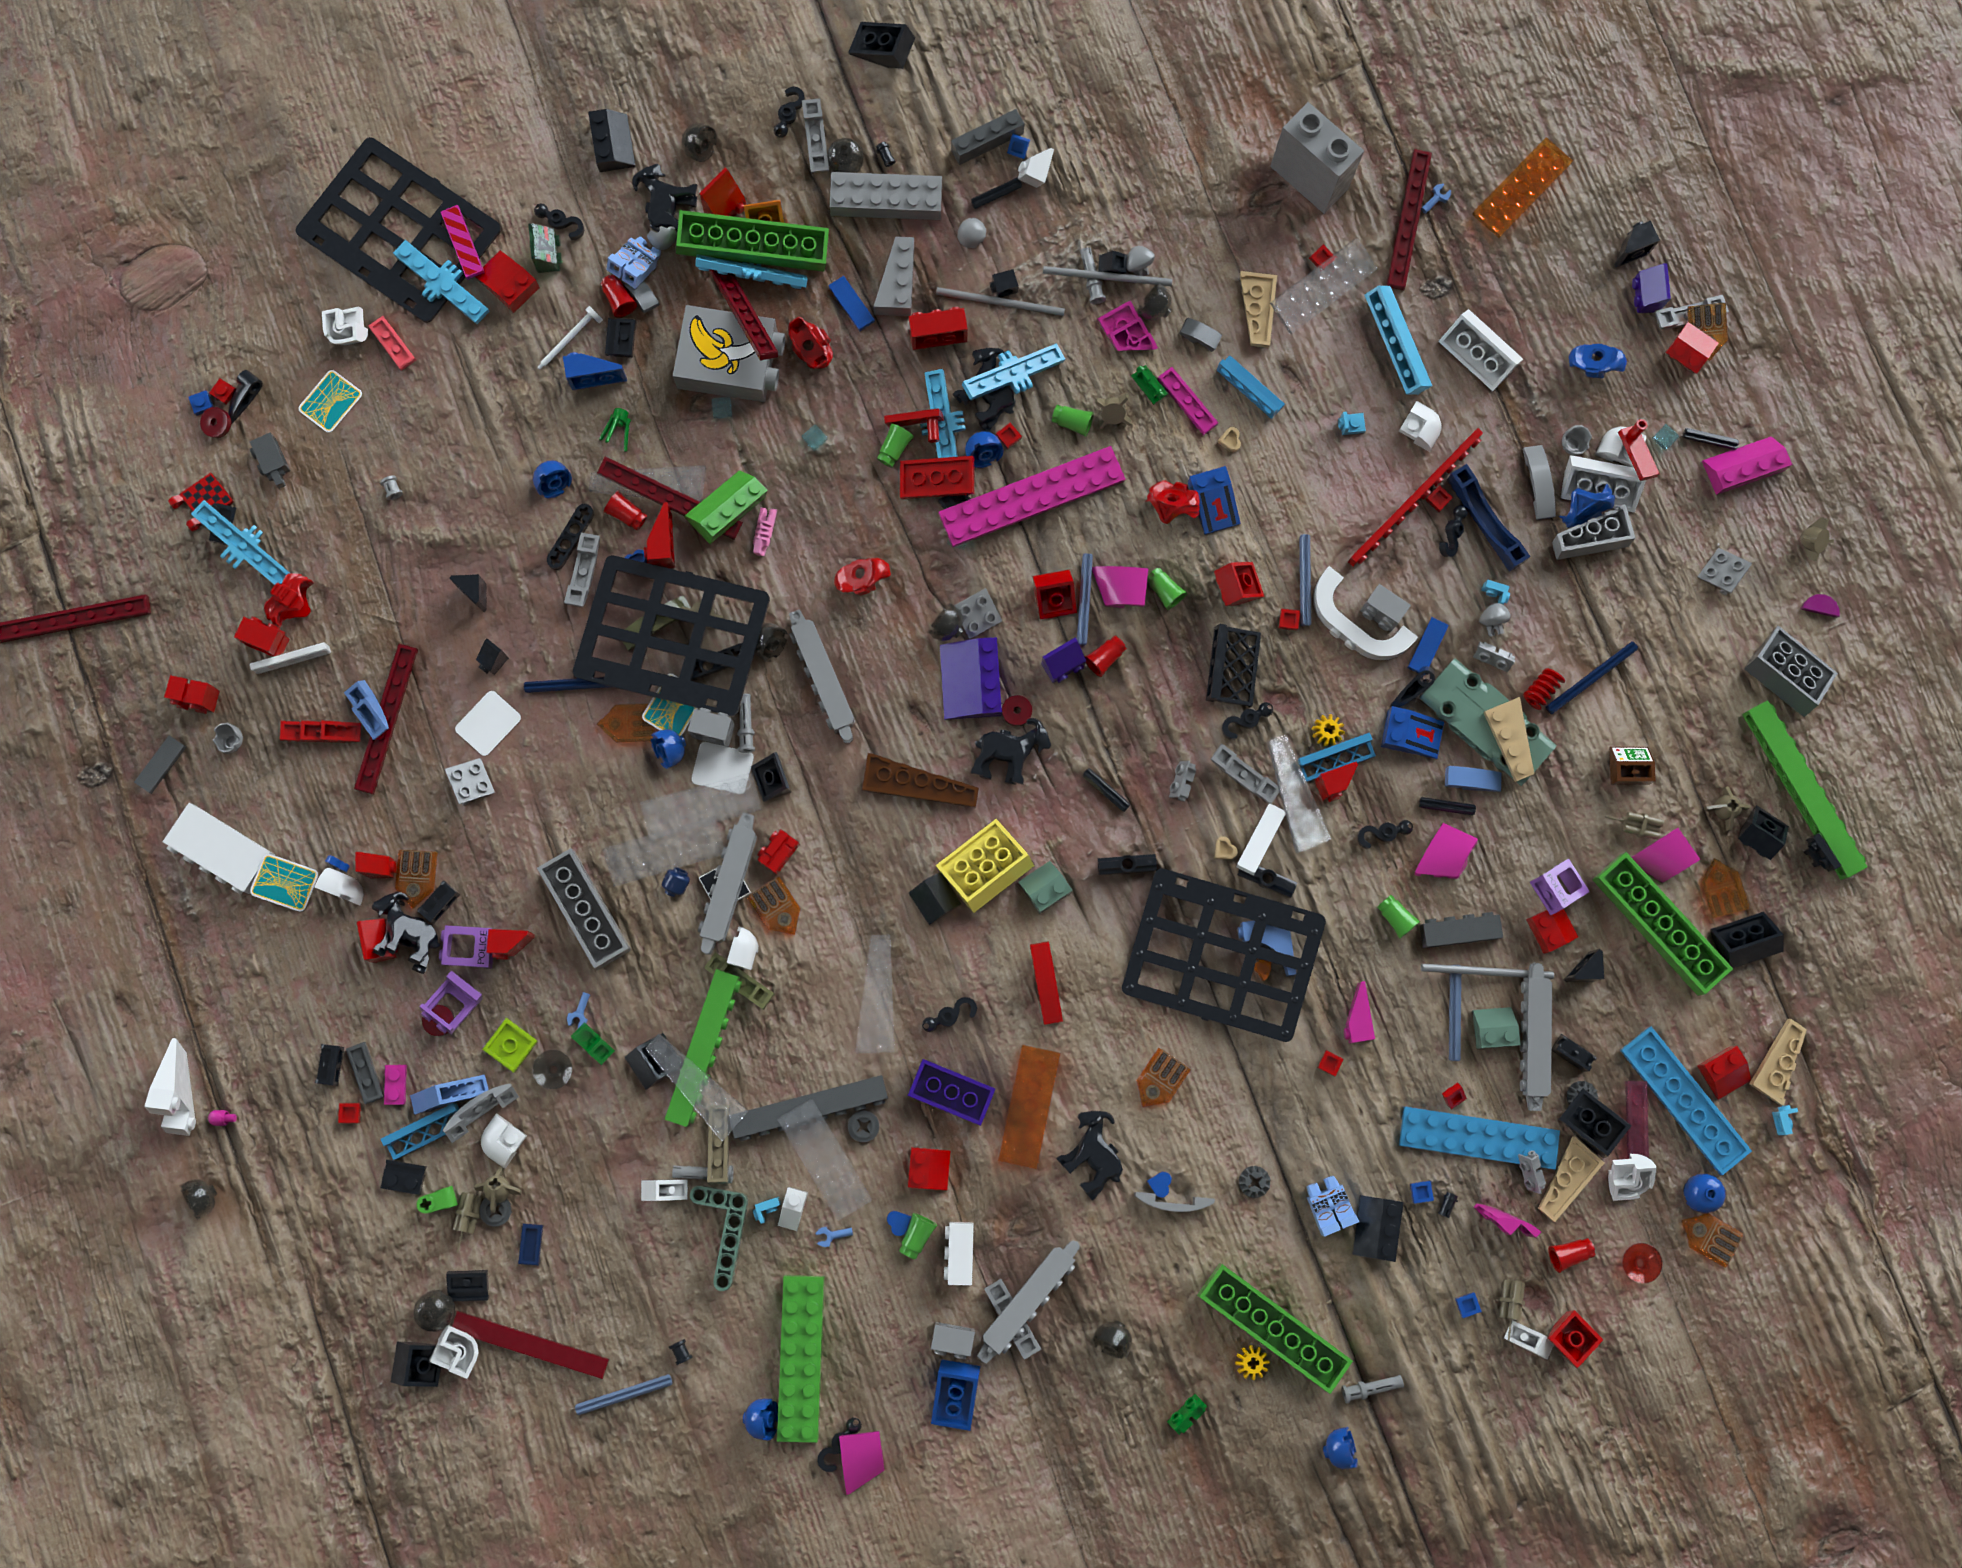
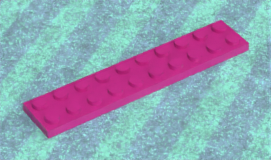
M1109 446L938 512V515L952 547H956L1125 481V476L1112 447Z

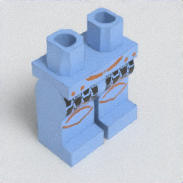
M638 237L635 240L630 238L615 255L612 253L608 257L606 270L619 279L622 277V281L636 289L652 270L656 268L661 250L654 247L650 250L646 248L647 242L642 237ZM615 265L619 267V271L614 269ZM630 275L634 277V281L629 279Z
M1334 1176L1323 1179L1326 1190L1320 1191L1317 1183L1306 1186L1309 1195L1307 1200L1320 1234L1324 1237L1341 1230L1340 1228L1344 1229L1359 1222L1343 1185H1340Z

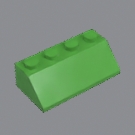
M739 470L688 512L684 518L711 544L764 500L768 490L754 476Z

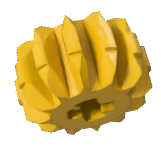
M1329 714L1328 718L1322 715L1321 720H1315L1317 726L1312 727V730L1316 731L1312 735L1313 738L1319 737L1318 744L1324 741V747H1327L1329 742L1332 746L1336 745V741L1340 742L1342 740L1340 735L1345 734V731L1340 729L1344 724L1337 723L1339 721L1338 717L1332 720V714ZM1327 728V729H1331L1332 732L1329 733V732H1325L1324 730Z
M1249 1345V1352L1246 1348H1241L1244 1355L1242 1356L1237 1353L1236 1356L1241 1361H1235V1365L1241 1366L1237 1370L1238 1373L1244 1372L1243 1377L1245 1379L1250 1375L1251 1379L1255 1380L1256 1373L1262 1378L1263 1375L1260 1371H1268L1263 1364L1270 1363L1269 1360H1263L1267 1353L1262 1352L1260 1354L1261 1348L1259 1346L1254 1351L1253 1345ZM1251 1358L1257 1361V1363L1253 1364L1252 1368L1248 1364V1362L1251 1361Z

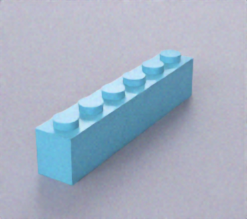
M1379 285L1364 294L1406 395H1418L1432 387L1430 378L1391 287Z

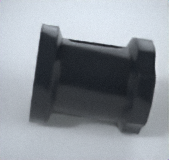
M685 1339L669 1346L677 1360L675 1362L676 1365L693 1358L685 1346Z

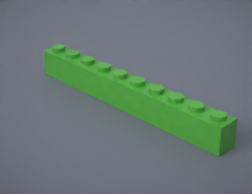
M1767 700L1743 713L1744 719L1813 835L1820 833L1842 865L1835 870L1840 880L1849 878L1867 868L1865 857L1858 852L1854 839L1848 835L1844 822L1838 818L1835 813V807L1829 803L1824 789L1815 780L1814 772L1806 765L1805 757L1797 750L1795 740L1788 735L1784 722L1776 714L1775 707Z

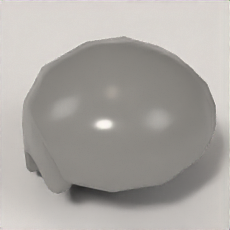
M976 218L966 219L958 229L957 238L960 244L966 248H976L986 237L984 224Z
M660 226L658 233L651 230L647 238L654 248L665 250L676 242L677 231L673 226L668 228Z
M1575 425L1563 434V449L1570 455H1581L1589 449L1592 435L1588 428L1582 425Z
M221 723L215 727L214 732L216 736L213 742L217 749L225 754L236 752L243 742L241 730L230 723Z

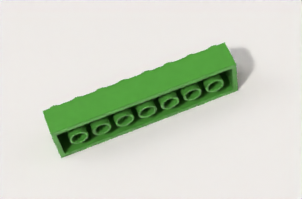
M679 210L676 254L696 256L698 254L730 261L824 272L829 228Z
M1627 852L1620 854L1592 879L1697 996L1707 994L1733 970L1729 963Z
M1221 1263L1218 1264L1197 1294L1199 1298L1329 1394L1332 1393L1353 1362V1360Z
M784 1275L777 1442L817 1443L819 1440L825 1276Z

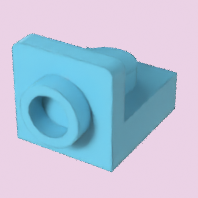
M1343 412L1340 418H1338V427L1342 429V435L1365 433L1364 414H1347V412Z
M1487 580L1483 584L1481 591L1486 592L1491 597L1499 596L1498 603L1507 604L1510 597L1508 592L1509 586L1491 580Z
M1790 1105L1778 1107L1779 1111L1772 1112L1777 1134H1793V1123L1788 1114L1798 1112V1108H1790Z
M779 1197L755 1204L756 1209H753L755 1220H759L760 1224L765 1223L763 1211L766 1210L767 1214L778 1210L777 1206L781 1205Z

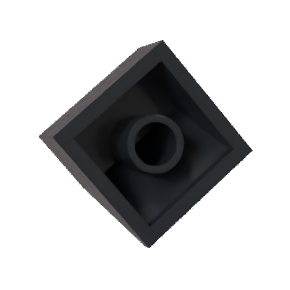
M1642 221L1635 224L1633 229L1627 234L1628 236L1623 241L1614 264L1616 268L1649 255L1660 241L1651 221L1646 223Z
M1756 805L1740 829L1738 839L1745 846H1750L1756 850L1760 856L1771 860L1785 845L1789 826Z
M664 1033L637 1046L624 1057L645 1090L683 1067V1062Z
M397 1341L390 1382L401 1386L438 1387L441 1366L429 1361L436 1345Z

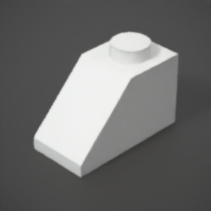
M1047 149L1022 161L1018 168V172H1020L1018 179L1036 188L1044 184L1054 149Z
M688 1180L641 1181V1201L687 1200Z
M791 1187L787 1188L778 1226L797 1231L808 1192Z
M1512 1320L1510 1342L1544 1359H1548L1554 1346L1548 1337ZM1509 1327L1504 1336L1506 1340H1508Z

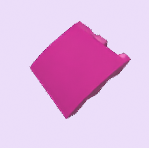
M1131 300L1097 318L1117 351L1155 350L1158 348L1151 333L1148 332L1141 317L1138 316Z
M1123 566L1092 567V573L1105 606L1124 608L1125 605L1144 607L1148 568Z
M1443 823L1424 853L1415 871V875L1427 874L1434 875L1437 878L1458 879L1466 868L1468 856L1477 845L1478 839Z
M1679 828L1669 832L1631 857L1646 874L1653 876L1654 879L1661 883L1701 860Z
M1477 1203L1474 1206L1486 1220H1491L1506 1235H1512L1517 1228L1528 1237L1537 1238L1541 1233L1535 1226L1497 1208Z
M880 1431L839 1436L846 1495L851 1494L885 1470Z

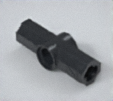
M1156 854L1125 855L1122 857L1097 859L1099 875L1157 871ZM1129 860L1132 863V868L1125 869L1122 866V862Z
M1258 866L1254 876L1241 869L1238 870L1237 874L1244 879L1258 884L1262 888H1268L1288 898L1292 897L1297 882ZM1264 874L1271 876L1272 881L1270 884L1263 881L1262 877Z

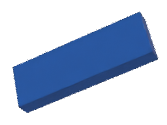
M844 276L828 285L859 332L875 322L873 316Z
M1433 617L1430 618L1407 667L1408 669L1418 673L1420 668L1430 666L1446 633L1448 624Z

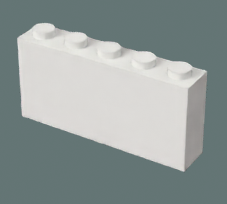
M188 803L163 840V843L168 845L166 849L175 854L180 852L184 855L183 859L191 864L196 862L201 865L199 867L200 870L207 874L212 872L217 875L215 877L216 880L223 884H226V882L233 885L231 889L239 894L243 892L250 894L252 883L263 856L266 854L275 855L191 803Z

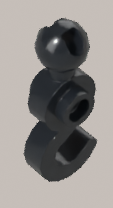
M792 86L785 90L787 97L797 95L799 99L795 102L784 104L779 108L778 117L780 123L776 124L773 130L778 138H783L787 135V125L792 124L796 120V110L802 107V100H805L804 92L798 87Z
M542 203L535 206V215L538 218L546 217L553 229L559 230L575 224L578 228L576 231L569 233L570 239L577 240L583 236L585 231L584 225L578 217L571 216L566 218L564 212L558 209L550 212L548 207Z
M1463 505L1454 508L1453 515L1455 518L1448 521L1445 526L1448 542L1439 543L1440 553L1444 557H1453L1458 551L1457 538H1460L1464 532V525L1461 521L1468 515V510Z
M1268 702L1260 704L1258 710H1244L1240 718L1237 716L1228 717L1222 724L1223 735L1230 740H1235L1238 735L1229 731V724L1235 723L1247 729L1254 728L1259 722V717L1272 715L1273 706Z
M1403 820L1398 826L1389 822L1383 823L1378 829L1371 825L1365 826L1359 830L1357 841L1361 847L1369 849L1371 844L1364 839L1366 832L1372 833L1383 842H1390L1396 838L1398 833L1403 835L1410 834L1413 831V824L1408 820Z
M962 997L956 1001L954 1009L944 1007L939 1011L938 1017H926L922 1022V1027L924 1024H928L929 1027L927 1029L923 1027L926 1032H933L936 1030L937 1025L940 1024L947 1027L952 1026L957 1021L960 1006L964 1003L971 1006L969 1016L973 1018L977 1012V1005L973 999Z
M852 1417L848 1419L846 1430L836 1433L832 1439V1446L825 1447L820 1451L817 1462L823 1471L833 1472L837 1469L836 1464H826L824 1456L826 1454H841L839 1436L858 1433L862 1425L858 1418ZM854 1420H858L859 1423H858V1424H854L853 1421H854Z

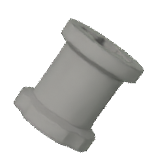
M394 475L387 476L380 481V484L384 486L387 493V500H394L403 495L402 490L397 485V477Z

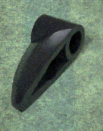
M248 370L242 371L237 377L238 386L232 396L228 409L231 424L249 406L263 385L262 381Z
M1428 666L1420 668L1418 675L1405 686L1390 707L1400 708L1428 689L1435 681L1434 670ZM1423 674H1430V679H1423Z

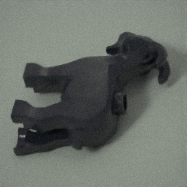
M654 164L637 172L632 178L634 190L638 191V185L642 182L651 193L650 202H646L645 207L651 229L659 232L660 226L665 228L673 226L678 232L679 220L674 218L676 205L697 207L698 196H696L698 185L692 184L688 187H678L657 180L659 177H665V174L661 172L659 164Z
M984 348L973 351L972 356L975 360L973 365L982 364L976 376L995 369L996 357L1001 353L1004 354L1005 351L1000 348ZM1010 385L981 396L990 406L985 412H977L975 417L980 421L979 425L986 432H989L997 423L1002 413H1014L1013 408L1016 400ZM964 389L953 393L959 403L963 402L965 406L971 401Z
M1036 718L1027 719V724L1034 725L1035 728L1021 737L1011 735L1012 732L1007 730H1000V733L992 731L984 734L979 741H975V745L981 749V753L975 760L971 774H977L981 778L991 780L992 775L989 770L991 762L994 759L1008 762V770L1005 783L1024 785V778L1022 776L1023 764L1034 745H1038V753L1043 749L1051 748V742L1043 724Z
M395 892L375 901L372 904V909L378 913V917L382 914L387 915L385 936L382 942L375 946L372 953L384 957L388 950L394 955L399 943L408 948H413L416 953L411 954L408 961L414 963L412 970L424 974L429 960V949L440 947L434 927L420 917L414 918L404 914L400 905L405 906L403 900L407 901L409 898L402 892Z
M1092 1110L1081 1112L1077 1116L1080 1121L1079 1129L1084 1126L1089 1127L1079 1144L1070 1153L1060 1155L1056 1159L1069 1174L1086 1161L1096 1172L1094 1179L1090 1182H1083L1080 1186L1093 1201L1103 1190L1105 1183L1109 1179L1113 1182L1121 1181L1119 1177L1122 1174L1123 1168L1121 1160L1116 1155L1118 1153L1117 1149L1111 1143L1107 1145L1102 1139L1103 1119L1106 1118L1111 1124H1114L1113 1116L1105 1111Z

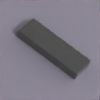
M169 735L134 783L152 794L186 746Z
M366 1042L347 1048L346 1052L364 1104L384 1098V1093Z

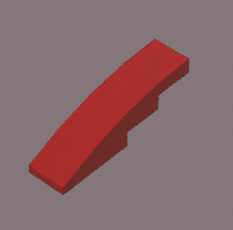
M302 720L301 722L281 721L279 741L360 742L361 723L321 720V722Z
M1049 941L1030 944L1043 1024L1063 1022Z

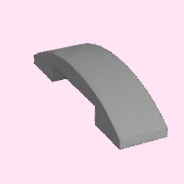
M820 98L802 100L811 173L829 171Z
M1719 295L1707 298L1703 302L1674 309L1669 307L1657 310L1654 313L1660 329H1673L1684 327L1687 322L1693 324V314L1695 324L1694 306H1700L1701 322L1705 321L1704 305H1710L1711 319L1712 313L1713 318L1716 317L1715 305L1713 310V304H1721V315L1722 305L1723 314L1728 313L1729 310L1724 296Z
M1543 446L1524 447L1525 463L1529 467L1535 498L1533 505L1536 520L1556 517L1554 488Z
M581 532L571 583L567 588L564 604L584 607L594 575L600 536Z
M1220 744L1210 760L1248 791L1267 803L1272 804L1282 788L1269 778L1260 775L1236 757L1237 754L1225 745Z
M511 1084L501 1085L485 1091L461 1107L451 1117L443 1131L453 1143L469 1132L466 1128L467 1125L498 1104L504 1108L519 1096Z
M1134 1192V1196L1142 1202L1162 1210L1174 1212L1194 1211L1215 1203V1199L1193 1197L1192 1205L1155 1202L1156 1194Z
M999 1279L984 1288L1000 1315L1013 1299L1002 1279ZM1026 1322L1022 1326L1024 1331L1018 1338L1015 1336L1012 1338L1024 1360L1041 1350Z

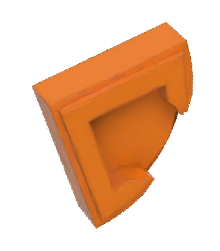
M1260 959L1255 963L1254 970L1262 981H1265L1271 972V962Z

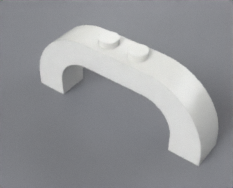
M1329 566L1318 580L1313 595L1316 614L1320 621L1330 630L1329 632L1334 637L1341 638L1349 649L1356 650L1361 655L1374 660H1389L1407 651L1418 637L1404 625L1394 637L1388 640H1376L1336 609L1333 603V593L1344 577Z

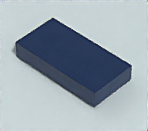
M522 1224L518 1264L539 1265L544 1225Z

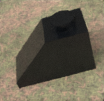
M486 638L476 661L480 664L478 667L486 674L491 672L495 675L509 657Z

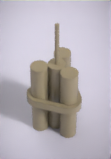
M1627 812L1626 817L1622 816L1621 819L1605 816V818L1621 821V824L1624 825L1623 832L1635 834L1639 838L1647 837L1659 840V832L1664 824V820L1649 817L1645 813Z
M464 1192L461 1194L458 1210H455L456 1218L453 1230L461 1231L457 1253L459 1252L463 1232L474 1234L477 1219H480L479 1210L483 1196Z
M1504 1279L1502 1297L1499 1298L1501 1302L1499 1318L1510 1319L1508 1340L1510 1341L1512 1320L1521 1321L1522 1306H1525V1301H1523L1525 1283Z

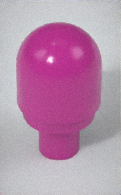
M214 1110L208 1115V1121L213 1126H224L229 1122H236L237 1120L236 1114H229L225 1110Z

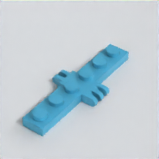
M406 240L393 252L396 258L426 282L424 285L426 289L422 292V295L425 298L428 296L427 300L430 302L434 301L436 297L440 299L443 296L476 324L490 312L486 306L456 282L463 275V271L457 270L458 267L452 265L450 260H447L439 268Z
M696 255L695 266L703 271L712 269L717 270V273L723 275L733 273L739 278H753V280L760 282L769 280L776 285H783L785 283L797 289L807 285V275L761 267V264L739 263Z
M1057 343L1019 359L1017 356H1012L1010 351H1006L1004 354L998 355L1000 360L999 367L963 381L962 386L970 400L1010 385L1014 393L1018 394L1020 390L1023 392L1027 388L1033 387L1029 376L1063 363L1065 357Z
M938 369L925 372L930 409L939 408L943 413L944 421H938L940 440L936 442L938 458L958 457L954 433L966 430L965 425L958 426V424L965 423L964 418L957 419V417L963 416V411L952 413L950 411L944 370ZM927 423L920 424L921 428H927ZM927 429L921 431L922 435H928Z
M205 500L191 513L192 516L228 545L220 557L224 559L230 554L231 556L226 560L228 564L236 559L237 561L232 566L234 569L246 560L274 585L276 583L282 584L285 575L290 573L258 546L261 542L259 538L263 532L260 530L254 535L253 532L257 529L255 525L249 530L245 528L241 532Z

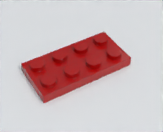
M973 456L900 461L901 499L974 494Z

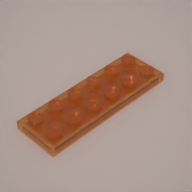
M1546 137L1474 210L1472 215L1500 238L1572 164L1573 160Z
M1022 1045L998 1161L1037 1169L1060 1058L1059 1052Z

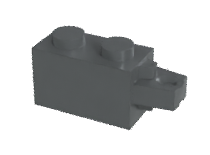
M270 432L249 441L252 446L250 452L253 458L259 462L257 468L262 476L265 475L269 481L274 480L279 489L286 486L282 476L291 470L273 434Z

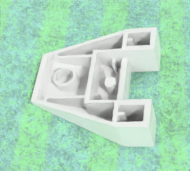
M172 1038L151 1084L144 1107L150 1114L164 1115L161 1127L166 1133L190 1136L191 1130L195 1128L196 1119L187 1053L178 1040Z

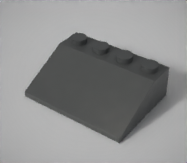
M1779 626L1772 631L1744 668L1750 675L1755 677L1803 717L1819 705L1838 674Z

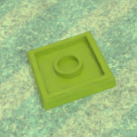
M506 1018L482 1050L515 1073L538 1040Z

